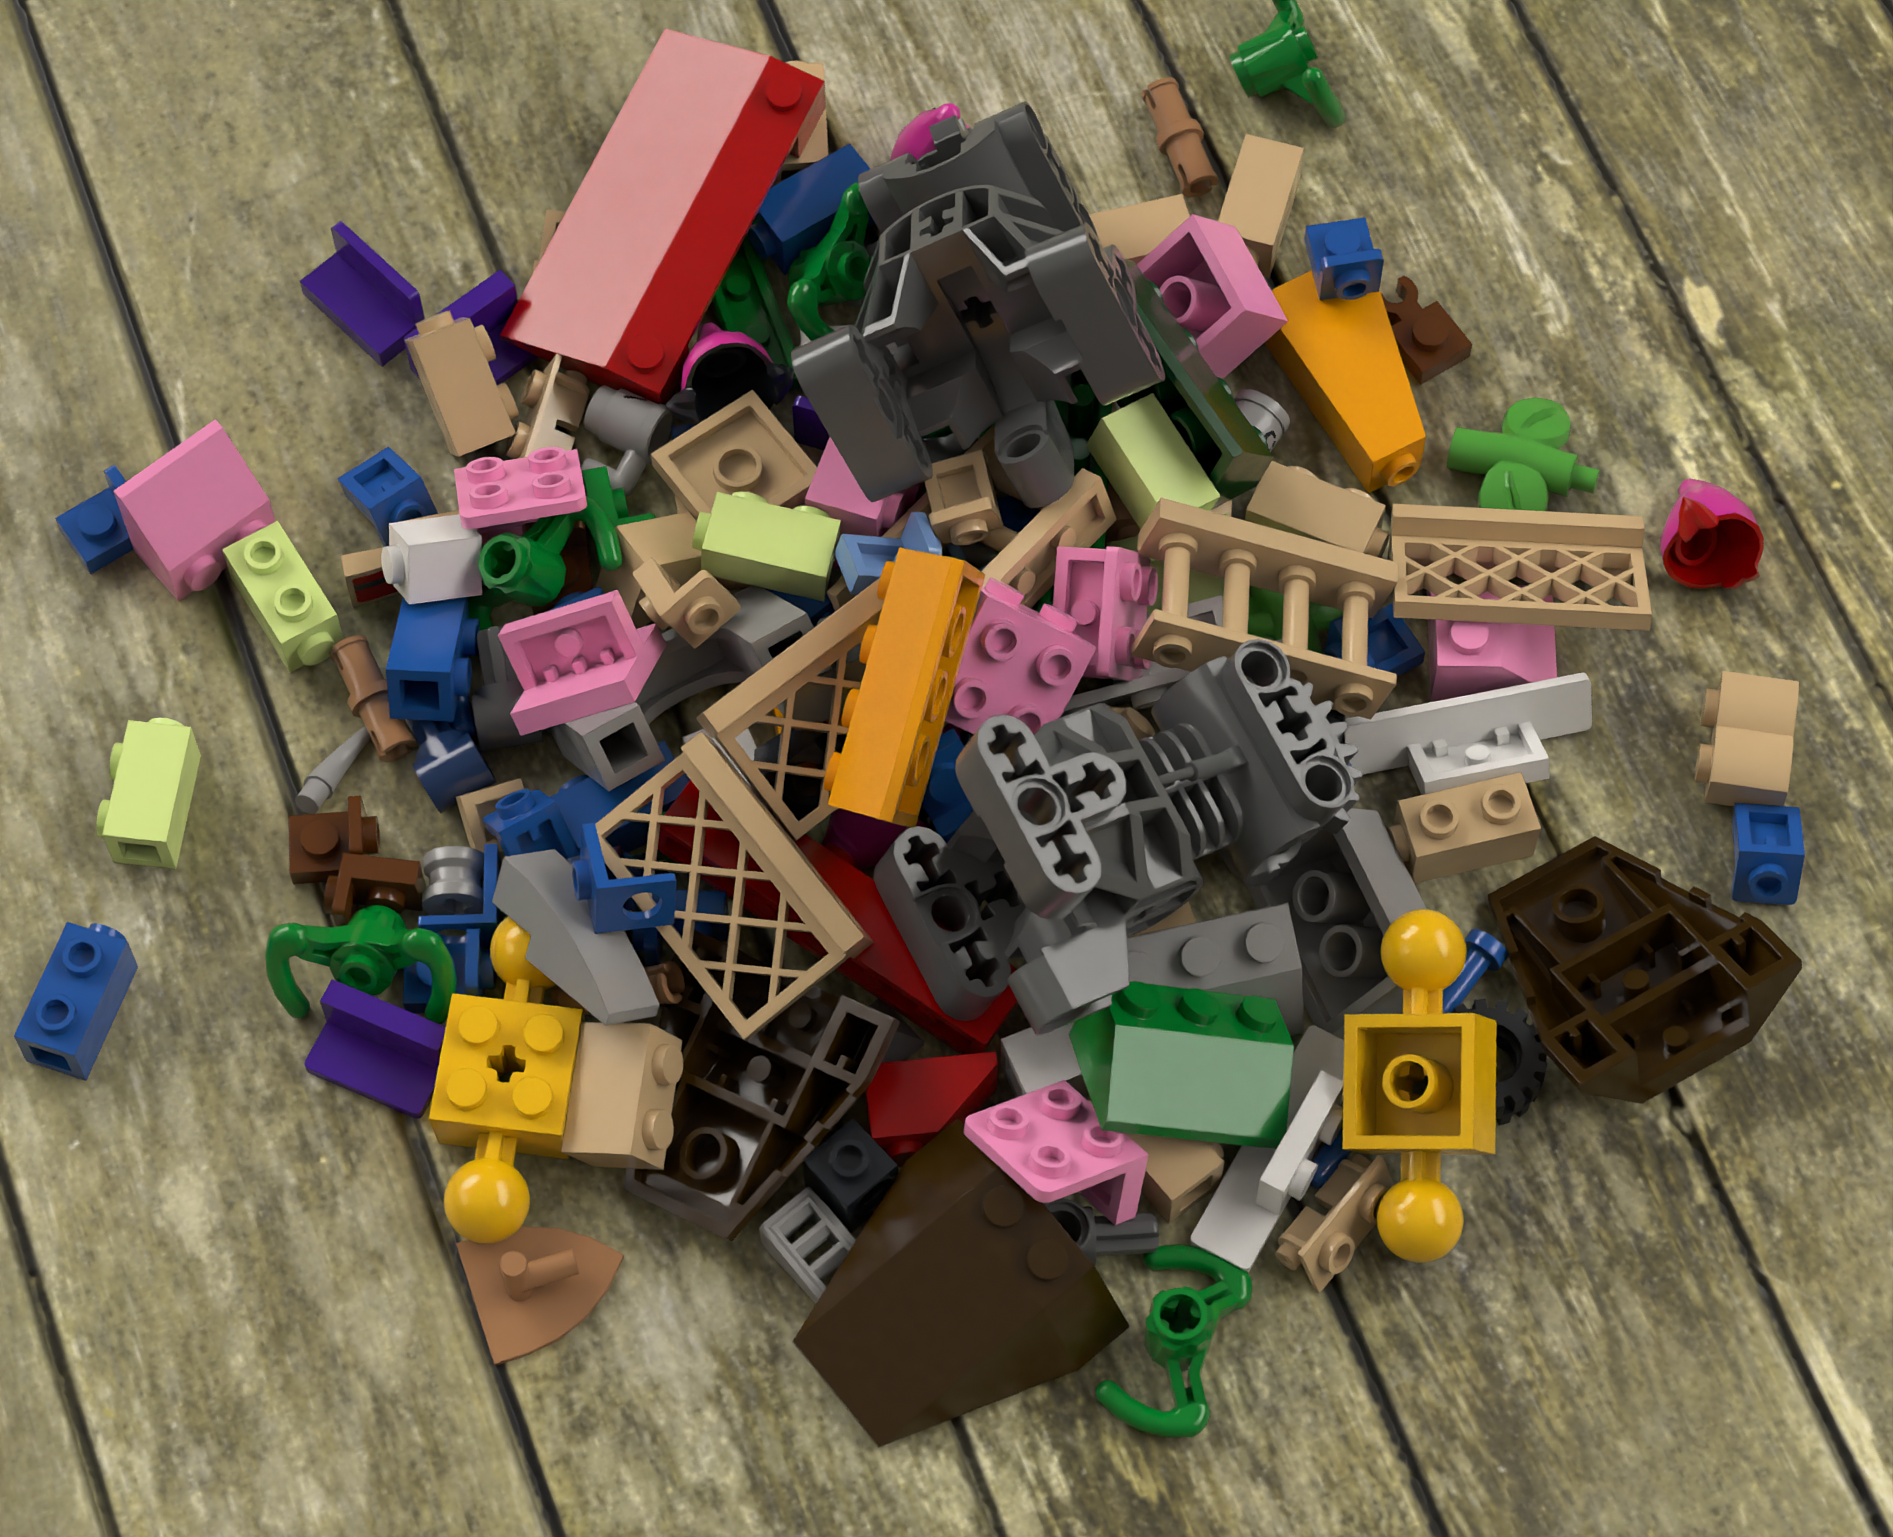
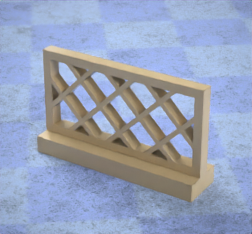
M1393 504L1387 558L1398 563V583L1392 590L1394 618L1650 631L1652 611L1642 549L1645 532L1643 516ZM1454 573L1467 581L1457 585L1445 577ZM1519 577L1530 584L1520 588L1509 582V580ZM1581 580L1594 588L1585 592L1572 585V583ZM1424 588L1437 596H1414L1411 594ZM1487 591L1500 599H1482L1478 595ZM1552 595L1564 603L1545 602L1542 598ZM1615 598L1628 606H1611L1605 602Z
M879 579L696 717L711 739L715 738L793 841L798 840L838 809V807L828 805L829 791L824 790V778L829 760L835 752L836 736H847L849 729L844 726H838L842 689L851 690L855 688L860 690L862 683L844 680L847 652L856 645L862 644L864 634L870 624L878 625L884 600L877 598ZM837 660L834 678L817 676ZM805 684L833 687L829 724L792 719L795 693ZM785 700L783 718L766 716L768 712ZM754 723L782 727L777 764L751 760L735 738ZM791 728L827 733L823 770L786 765ZM760 770L776 772L774 789ZM785 774L821 779L818 807L800 821L795 818L782 801Z
M699 732L681 747L682 754L595 825L604 862L617 879L635 877L629 868L644 869L643 876L655 875V870L690 874L686 910L675 911L674 919L684 920L683 935H680L673 924L658 926L656 929L741 1037L747 1041L849 957L854 959L873 944L874 941L717 744L706 734ZM684 773L687 774L700 791L696 819L662 815L665 789ZM652 800L651 814L637 813ZM709 803L723 821L707 820ZM625 821L649 823L645 860L620 858L605 838ZM660 824L695 827L691 865L656 862ZM706 829L732 831L740 841L737 870L702 866ZM749 854L764 872L747 871ZM701 875L736 878L731 916L696 913ZM746 879L772 882L779 890L780 902L777 921L742 917ZM639 893L632 896L643 912L656 905L652 899V893ZM790 905L805 924L788 922ZM695 921L730 925L726 963L700 960L692 950ZM741 926L776 929L772 968L736 964ZM787 931L813 933L828 952L825 957L807 971L782 969ZM709 970L725 971L723 988ZM735 972L771 976L768 1003L748 1019L732 1001ZM781 977L796 979L780 992Z

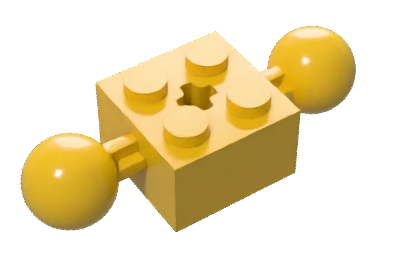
M1417 909L1396 918L1387 928L1381 943L1383 967L1389 978L1403 989V1014H1345L1343 1149L1362 1154H1401V1181L1393 1185L1380 1202L1377 1212L1378 1231L1386 1247L1396 1256L1409 1262L1427 1263L1442 1258L1454 1248L1461 1236L1464 1222L1463 1211L1458 1198L1448 1186L1441 1182V1155H1495L1497 1021L1476 1013H1443V990L1450 986L1462 972L1466 961V944L1461 930L1449 917L1435 910ZM1425 1075L1428 1076V1085L1424 1094L1421 1096L1413 1093V1081H1421Z
M509 916L498 925L490 944V957L493 968L500 979L506 983L504 999L452 993L429 1114V1121L438 1143L476 1148L474 1160L461 1166L450 1178L444 1193V1209L449 1223L458 1234L480 1244H493L511 1237L520 1229L528 1215L530 1207L529 1189L523 1176L513 1167L516 1153L569 1159V1155L561 1152L581 1022H586L583 1009L542 1004L545 990L557 984L525 958L531 935ZM512 1070L521 1071L512 1073L510 1082H500L499 1078L504 1073Z

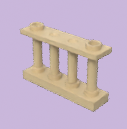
M992 426L964 454L982 449L987 457L995 494L1001 491L1022 501L995 453V427ZM1083 468L1074 476L1073 485L1069 491L1059 500L1047 506L1037 508L1041 511L1020 532L1017 533L1004 526L988 531V536L979 541L1000 552L981 571L985 574L984 587L990 577L997 579L1023 593L1025 596L1020 604L1031 609L1054 585L1057 546L1090 548L1117 520L1102 478ZM927 492L882 537L901 538L911 512L925 513L930 523L929 514L932 513ZM941 542L942 549H943L948 543L943 544V543ZM843 575L827 591L835 612L857 596L850 594Z
M1159 499L1138 534L1137 552L1143 554L1144 557L1164 562L1162 611L1154 609L1131 645V656L1156 662L1164 667L1179 668L1192 672L1206 662L1226 656L1228 660L1238 647L1248 640L1262 639L1270 641L1278 646L1286 655L1290 665V678L1301 682L1303 686L1308 682L1313 685L1310 699L1314 705L1330 700L1333 703L1332 710H1336L1344 715L1359 716L1371 720L1396 686L1397 674L1367 666L1368 618L1373 619L1397 585L1398 563L1169 499ZM1190 569L1224 578L1222 627L1187 618ZM1250 585L1284 595L1282 643L1248 634ZM1309 601L1343 611L1342 659L1308 650Z

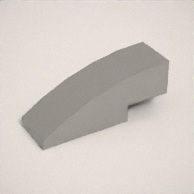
M555 849L504 857L492 903L531 935L525 958L605 1026L656 1016L659 1002L645 969L626 933L623 930L595 934L588 901L576 900L572 879V865Z

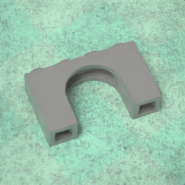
M751 585L733 595L741 606L740 611L696 649L673 628L664 632L662 636L666 647L635 702L549 727L562 756L608 791L665 761L649 724L661 713L694 694L724 684L744 682L813 629L808 614L763 587ZM831 665L827 667L825 670H823L821 673L830 670L832 668Z

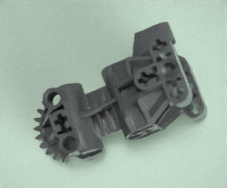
M1024 101L975 123L973 129L971 127L967 128L962 118L957 119L956 115L931 125L929 130L936 150L924 154L918 160L911 153H906L858 176V185L864 203L881 232L863 285L867 294L855 326L848 325L792 349L791 361L801 388L861 490L871 502H877L932 478L931 461L921 437L950 426L964 450L969 448L984 430L995 423V453L1024 506L1029 508L1047 506L1064 496L1072 487L1074 481L1073 445L1054 400L1066 401L1071 404L1078 402L1065 376L1082 370L1102 405H1108L1165 380L1164 369L1157 349L1137 313L1135 286L1122 254L1113 244L1105 248L1102 247L1092 219L1084 205L1080 202L1078 193L1049 138L1044 134L1032 107L1028 102ZM895 342L898 348L892 355L886 346Z
M1253 639L1240 645L1228 660L1226 656H1222L1206 662L1169 688L1157 700L1151 711L1161 732L1147 738L1138 740L1127 719L1110 710L1109 706L1104 703H1098L1045 723L1035 734L1032 733L1025 723L1016 717L997 715L984 721L956 760L955 771L958 781L974 811L947 844L939 834L929 828L920 826L907 828L897 836L874 870V882L877 891L938 1006L953 1019L961 1021L975 1020L988 1010L1009 984L1036 1035L1052 1032L1107 1009L1111 1006V995L1129 986L1127 937L1144 931L1165 919L1187 903L1201 889L1204 881L1193 860L1218 850L1228 869L1236 879L1247 886H1261L1272 881L1293 860L1300 849L1301 841L1311 837L1315 831L1322 828L1337 834L1351 819L1347 812L1359 801L1360 796L1354 792V784L1362 777V771L1346 765L1359 751L1358 747L1350 744H1340L1338 739L1349 727L1347 722L1330 724L1325 717L1330 712L1333 703L1329 700L1315 706L1310 699L1313 685L1308 682L1303 686L1301 682L1290 678V665L1282 650L1270 641ZM986 900L988 904L980 912L979 906ZM932 916L940 917L946 921L952 932L938 927L933 921ZM1024 957L1027 964L1011 974L1008 959Z

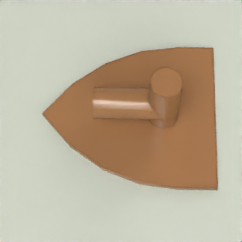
M521 1226L511 1237L493 1244H480L470 1240L456 1243L495 1366L527 1356L559 1341L582 1323L608 1292L624 1258L622 1253L592 1237L554 1227Z

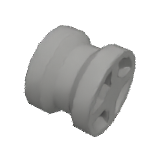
M444 846L427 852L423 857L424 875L429 878V886L422 892L423 910L433 916L482 914L484 889L481 888V880L484 878V853L463 846Z

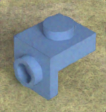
M910 513L901 538L853 534L841 535L834 554L850 594L858 595L878 580L885 563L888 560L896 561L899 548L942 555L941 542L939 538L935 537L925 513Z

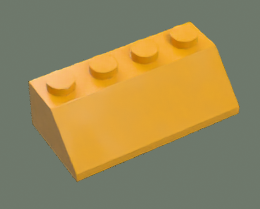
M899 548L896 561L888 560L885 563L877 589V598L884 600L877 626L870 624L867 627L860 648L859 661L867 664L860 690L855 688L850 690L842 713V726L849 728L842 753L834 752L825 773L824 790L831 792L828 805L910 828L916 826L985 579L984 573L966 561Z

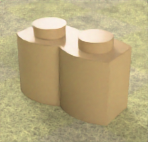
M1722 671L1717 690L1706 688L1701 714V726L1712 727L1711 745L1700 743L1695 769V781L1706 783L1705 803L1733 807L1735 803L1784 806L1791 774L1799 681Z

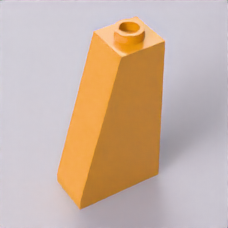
M1312 270L1272 289L1271 291L1288 322L1265 341L1264 344L1367 493L1386 484L1393 487L1409 480L1421 467L1426 434L1380 290L1353 300L1340 298L1319 300Z

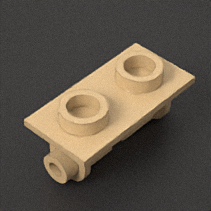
M556 354L543 372L534 370L530 375L521 398V404L529 407L525 422L518 421L514 426L516 434L509 437L505 456L513 459L525 458L531 452L545 447H559L564 449V451L572 450L575 437L554 428L555 425H559L573 432L578 429L590 389L586 385L587 378L582 373L577 371H566L564 374L557 372L562 355Z
M1356 1154L1351 1161L1343 1159L1332 1176L1314 1196L1318 1204L1330 1210L1326 1216L1306 1206L1287 1230L1278 1238L1280 1247L1275 1252L1276 1258L1291 1270H1296L1302 1264L1314 1290L1318 1293L1324 1289L1335 1274H1339L1348 1266L1353 1257L1354 1250L1371 1229L1377 1225V1212L1380 1202L1386 1192L1395 1185L1384 1158L1378 1155L1371 1162L1364 1156Z

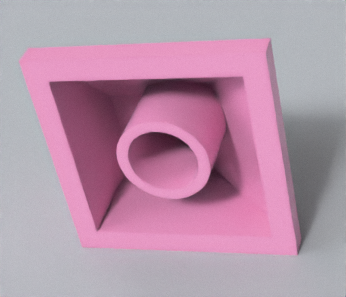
M1516 585V586H1518V587H1520V588H1523V587H1525V586H1527V585ZM1427 590V596H1437ZM1487 591L1478 595L1482 599H1500ZM1548 595L1542 598V600L1553 603V596ZM1428 619L1431 701H1440L1557 678L1554 626Z

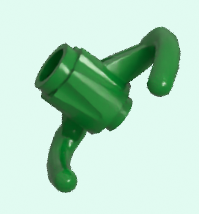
M1272 0L1278 13L1266 31L1238 45V51L1229 55L1247 97L1250 98L1258 93L1260 97L1285 88L1315 106L1326 125L1331 128L1340 127L1345 121V112L1339 98L1331 90L1321 69L1310 67L1309 62L1319 57L1306 28L1303 26L1304 15L1297 0Z
M858 182L849 186L842 194L841 203L831 228L819 245L800 251V256L796 257L789 267L788 282L790 290L787 300L788 309L798 327L811 341L835 331L820 318L817 311L818 305L823 307L858 300L867 294L863 285L871 258L863 247L869 220V211L862 198Z
M586 496L587 507L584 510L539 518L532 528L521 536L506 532L493 537L484 545L478 561L479 571L482 576V595L468 597L469 618L479 619L480 631L494 626L490 621V614L495 607L502 606L513 600L527 606H544L557 597L564 585L566 567L560 552L573 531L574 524L578 521H582L589 529L596 543L600 565L607 571H615L622 565L619 537L609 516L594 500Z
M380 905L368 906L353 913L348 925L338 927L285 923L274 927L268 936L265 949L267 977L274 995L292 1018H302L310 1010V1002L296 984L291 971L289 959L293 956L330 967L335 981L371 996L381 994L391 985L397 969L413 965L416 962L423 963L430 969L432 977V992L424 1011L425 1017L437 1024L444 1023L448 1017L452 993L456 994L457 977L451 954L441 936L437 933L422 928L407 930L402 917L388 907Z
M1182 1244L1158 1246V1250L1153 1253L1143 1254V1263L1146 1268L1152 1271L1172 1269L1195 1271L1212 1277L1216 1284L1198 1292L1186 1286L1173 1288L1168 1291L1162 1290L1153 1297L1149 1316L1146 1317L1144 1346L1152 1361L1166 1369L1175 1407L1169 1411L1148 1407L1132 1398L1113 1380L1101 1381L1096 1387L1095 1396L1116 1418L1139 1431L1165 1438H1192L1202 1432L1211 1417L1210 1407L1205 1399L1200 1375L1206 1356L1210 1351L1214 1333L1221 1318L1229 1315L1234 1310L1242 1309L1251 1300L1252 1279L1247 1271H1243L1201 1248ZM1188 1370L1187 1388L1184 1386L1181 1371Z

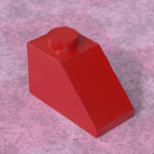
M996 1051L882 1062L872 1083L865 1090L870 1136L894 1160L898 1167H902L906 1160L955 1120L959 1119L965 1124L966 1117L976 1113L997 1089Z

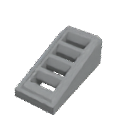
M810 1187L802 1190L768 1218L759 1228L761 1245L815 1304L826 1289L821 1280L843 1262L856 1241ZM811 1222L814 1225L793 1244H790L788 1239L807 1223ZM828 1240L833 1247L809 1266L804 1261V1258L824 1241Z

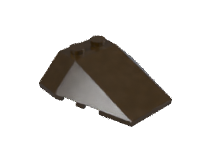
M1596 836L1488 894L1491 911L1508 952V957L1543 1051L1577 1089L1584 1094L1643 1104L1747 1045L1753 1040L1802 969V960L1762 920L1746 912L1738 917L1712 904L1711 894L1695 886L1689 892L1663 879L1661 877V869Z
M694 930L692 950L699 959L726 963L728 944ZM738 949L736 964L770 967ZM675 953L671 961L679 966L684 977L685 990L680 992L683 998L677 1004L666 1003L659 1005V1008L662 1009L659 1028L682 1040L683 1071L681 1078L676 1083L671 1114L674 1126L673 1138L668 1148H666L663 1170L627 1168L623 1189L727 1240L733 1241L872 1083L901 1021L846 996L841 995V997H838L814 986L746 1041ZM709 970L723 988L725 971ZM735 972L732 1001L747 1019L768 1003L771 976ZM781 977L780 992L796 979Z
M959 1119L955 1120L906 1160L792 1341L878 1448L988 1404L1004 1400L1050 1380L1076 1372L1130 1327L1094 1264L1042 1202L1035 1200L965 1136V1124Z

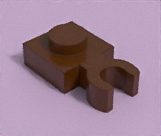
M1403 275L1397 280L1396 293L1403 300L1400 303L1387 301L1381 293L1402 362L1420 385L1470 357L1472 349L1470 340L1438 301L1425 308L1419 305L1417 302L1418 289L1411 279Z

